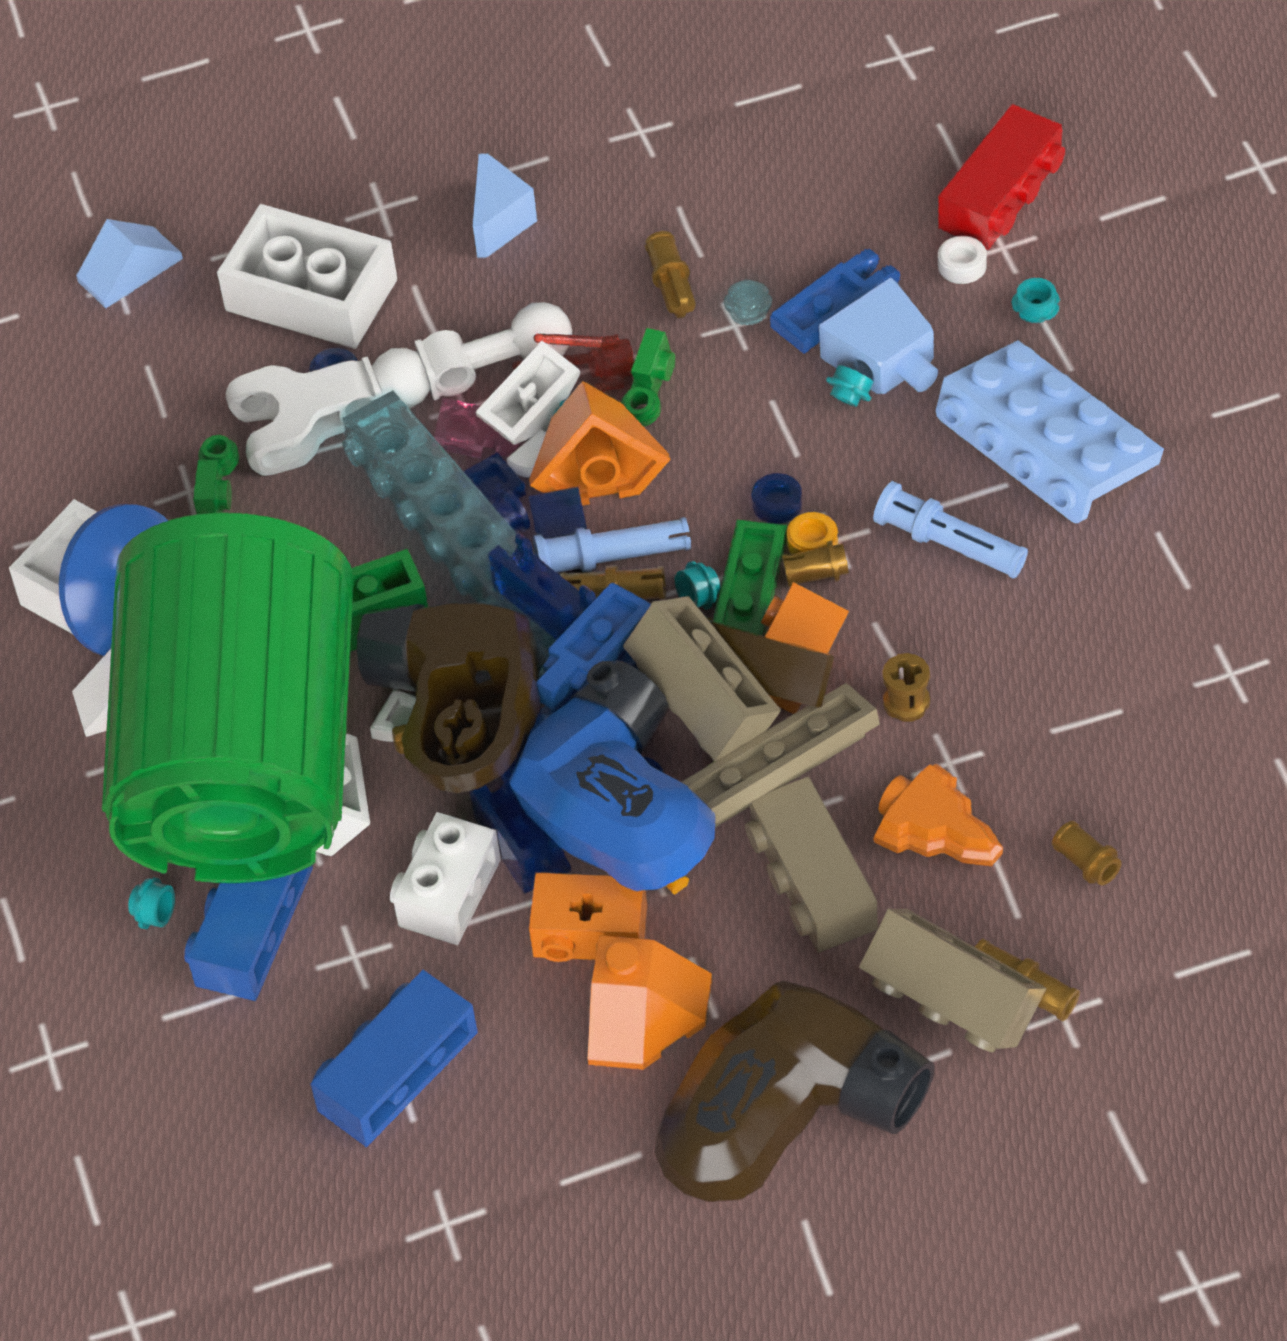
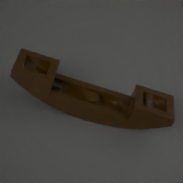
M706 617L769 695L822 708L834 660L833 655L794 643L774 640L712 621V618Z

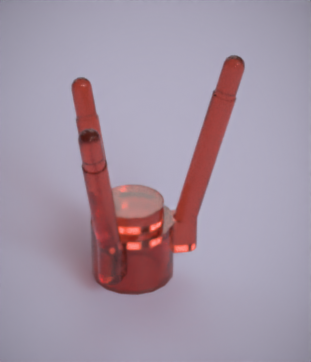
M537 333L533 337L536 343L543 341L551 345L595 347L589 348L588 353L563 355V357L573 365L589 364L592 377H601L603 380L592 385L601 392L624 388L623 378L632 377L631 369L634 364V355L628 338L619 339L618 334L600 337ZM523 360L514 361L512 368L516 369Z

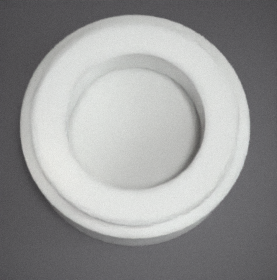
M957 236L950 238L938 250V270L942 277L950 282L957 284L974 282L985 273L986 249L980 241L972 237Z

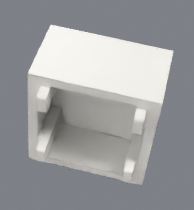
M75 499L9 567L20 605L70 633L72 632L64 619L59 599V574L62 559L75 532L89 517L97 512Z

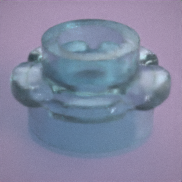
M743 280L729 287L728 295L724 297V307L735 322L742 325H754L761 322L767 316L768 310L772 305V297L768 295L769 289L763 283Z

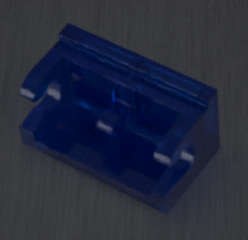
M517 533L515 536L517 547L510 557L500 545H497L488 552L493 588L555 639H558L596 599L595 593L585 585H581L579 590L534 555L530 540L521 533Z
M505 771L501 776L504 783L499 790L491 793L487 786L484 785L479 789L470 790L474 818L479 825L496 830L500 858L522 892L526 894L534 890L535 873L566 874L572 871L571 864L565 857L562 848L526 815L511 788L509 779L512 773Z

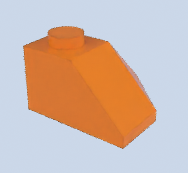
M582 381L552 416L531 472L529 483L530 486L569 508L589 505V498L618 493L619 499L640 495L671 459L669 453L622 403Z
M599 935L591 983L588 1065L644 1070L660 1059L661 1051L684 1035L688 1039L706 1027L712 973L655 940Z

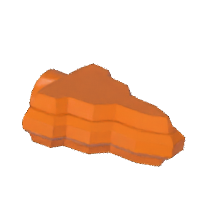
M929 764L913 781L902 775L897 776L891 781L881 797L878 810L880 814L884 815V818L873 840L874 843L895 853H900L907 849L925 857L945 853L961 863L990 867L1003 854V847L989 825L971 814V800L956 789L957 778L938 764L933 766Z

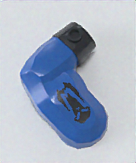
M617 660L602 661L589 670L587 682L571 696V701L548 716L529 735L509 779L510 785L526 815L559 847L579 860L606 871L622 886L634 891L660 889L684 877L705 857L715 838L716 814L687 785L651 767L641 756L668 711L669 704L665 695L653 681L633 666Z

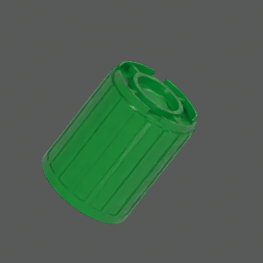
M207 513L180 517L152 526L132 538L120 552L116 563L102 812H105L109 821V832L113 843L133 861L163 874L167 872L168 863L195 868L194 881L249 883L276 879L299 872L315 863L316 850L322 845L323 849L329 850L338 821L342 820L353 571L346 556L323 536L297 524L267 516L243 513Z

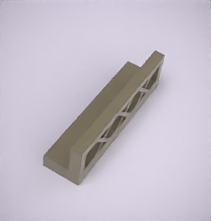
M845 683L824 696L822 708L808 705L685 779L682 783L698 795L716 814V828L750 807V803L759 797L785 786L864 738L866 732L880 725L877 709Z

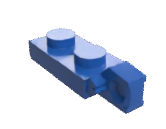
M610 583L548 649L549 658L543 665L545 673L536 682L540 703L556 711L571 698L574 689L578 691L587 682V674L594 665L602 661L616 660L625 651L623 645L651 606V603L615 583Z

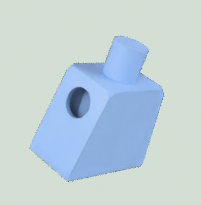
M889 278L819 325L820 357L835 368L838 365H842L869 377L874 381L871 390L877 394H885L903 381H906L916 391L923 392L935 382L938 376V369L930 363L934 358L932 327L892 278Z

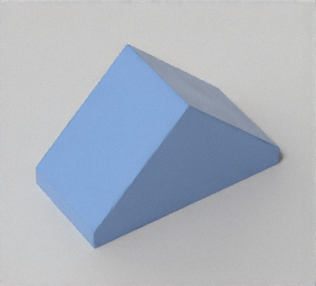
M479 154L473 231L477 258H486L537 221L533 188L489 154Z
M107 219L77 274V280L99 303L107 308L182 260V253L153 226Z

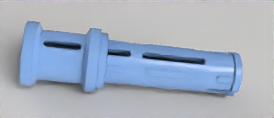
M891 481L885 487L875 507L873 516L875 523L882 526L890 523L911 533L912 540L919 543H927L931 539L971 559H975L1008 574L1013 579L1020 573L1026 561L1027 548L1019 547L979 527L944 513L940 502L932 498L924 501L902 491V485Z
M683 517L678 520L591 534L590 529L585 530L582 527L576 528L575 534L546 539L541 534L534 535L533 545L539 578L541 581L548 580L550 574L578 569L583 573L592 572V570L596 569L597 563L684 549L685 551L690 550L691 539L687 535L668 538L669 535L689 532L687 520Z

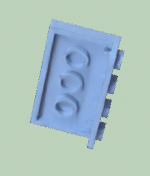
M1019 340L944 377L936 406V415L942 423L1073 523H1079L1088 517L1092 500L1157 466L1160 463L1164 450L1141 430L1135 428L1107 407L1106 404L1096 399Z

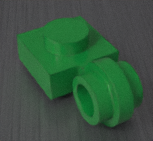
M646 328L631 369L634 379L631 389L621 400V403L643 427L654 423L659 417L661 403L658 392L662 381L670 380L675 366V353L671 352L666 333L651 328ZM639 405H646L642 409H635Z
M213 435L203 442L198 452L199 460L193 495L197 515L223 513V510L231 509L230 480H222V477L233 472L239 462V452L237 445L226 436Z

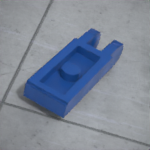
M865 249L846 263H839L772 312L770 327L805 354L820 343L819 325L889 278H892L898 284L901 276L899 274L900 271L891 265H886V267H882L880 271L878 270L874 273L879 264V255L871 249Z

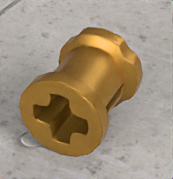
M903 653L891 657L884 664L882 670L883 683L888 689L883 695L884 710L890 717L902 722L916 721L925 715L926 710L930 706V695L926 689L930 680L929 666L923 658L915 654ZM900 668H903V680L899 679ZM909 696H914V706L912 708L910 707Z

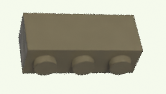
M689 596L654 601L623 645L636 662L639 671L658 686L665 695L670 710L680 717L696 737L701 749L709 754L714 761L721 759L767 731L781 711Z
M809 776L772 790L751 802V822L745 824L749 842L757 854L764 851L770 863L767 865L768 875L777 894H787L792 904L789 907L790 916L798 934L801 937L808 935L816 951L820 953L878 930L877 900Z
M909 909L887 910L859 966L860 969L874 976L872 985L880 991L896 998H902L903 994L920 1003L918 1011L922 1015L943 1025H948L949 1021L967 1030L964 1036L967 1041L989 1052H995L996 1048L1003 1049L1018 1046L1047 989Z

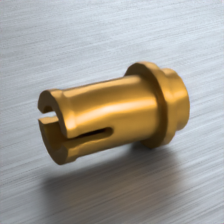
M827 541V547L782 555L789 587L792 586L793 582L801 584L834 577L835 582L840 581V575L849 574L843 543L833 545L832 541Z
M1069 821L1062 825L1052 839L1053 849L1063 854L1083 871V878L1089 884L1106 885L1116 877L1121 868V860L1117 858V850L1111 845H1101L1079 827V824L1075 821Z

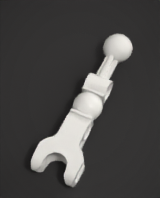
M546 302L531 303L518 311L510 329L467 343H463L460 335L454 331H438L429 335L423 341L421 339L416 340L415 346L417 351L407 348H391L378 356L372 366L368 356L362 358V361H346L308 373H296L289 368L281 366H267L241 375L231 381L227 387L226 401L231 412L241 421L273 420L270 424L250 434L246 443V457L250 467L256 473L266 476L274 475L306 465L315 456L320 444L325 439L371 423L378 416L381 418L387 416L385 406L394 409H411L422 402L429 391L433 400L440 399V396L450 397L459 395L467 391L475 382L476 373L474 369L516 355H520L525 359L541 341L563 356L571 344L572 326L569 318L560 307Z

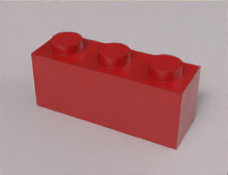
M1012 104L939 194L938 229L956 237L968 236L975 238L984 245L986 250L992 247L1000 235H1007L1014 225L1017 213L1025 203L1029 205L1035 200L1042 181L1049 173H1055L1063 162L1065 147L1062 146V124Z

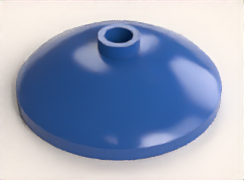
M117 504L96 512L75 532L62 559L59 574V599L64 619L75 638L84 647L98 655L105 656L111 649L116 563L120 552L139 533L168 521L163 515L151 508L134 504Z

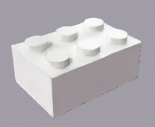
M263 204L259 205L217 271L226 311L354 349L359 345L397 281L391 241Z

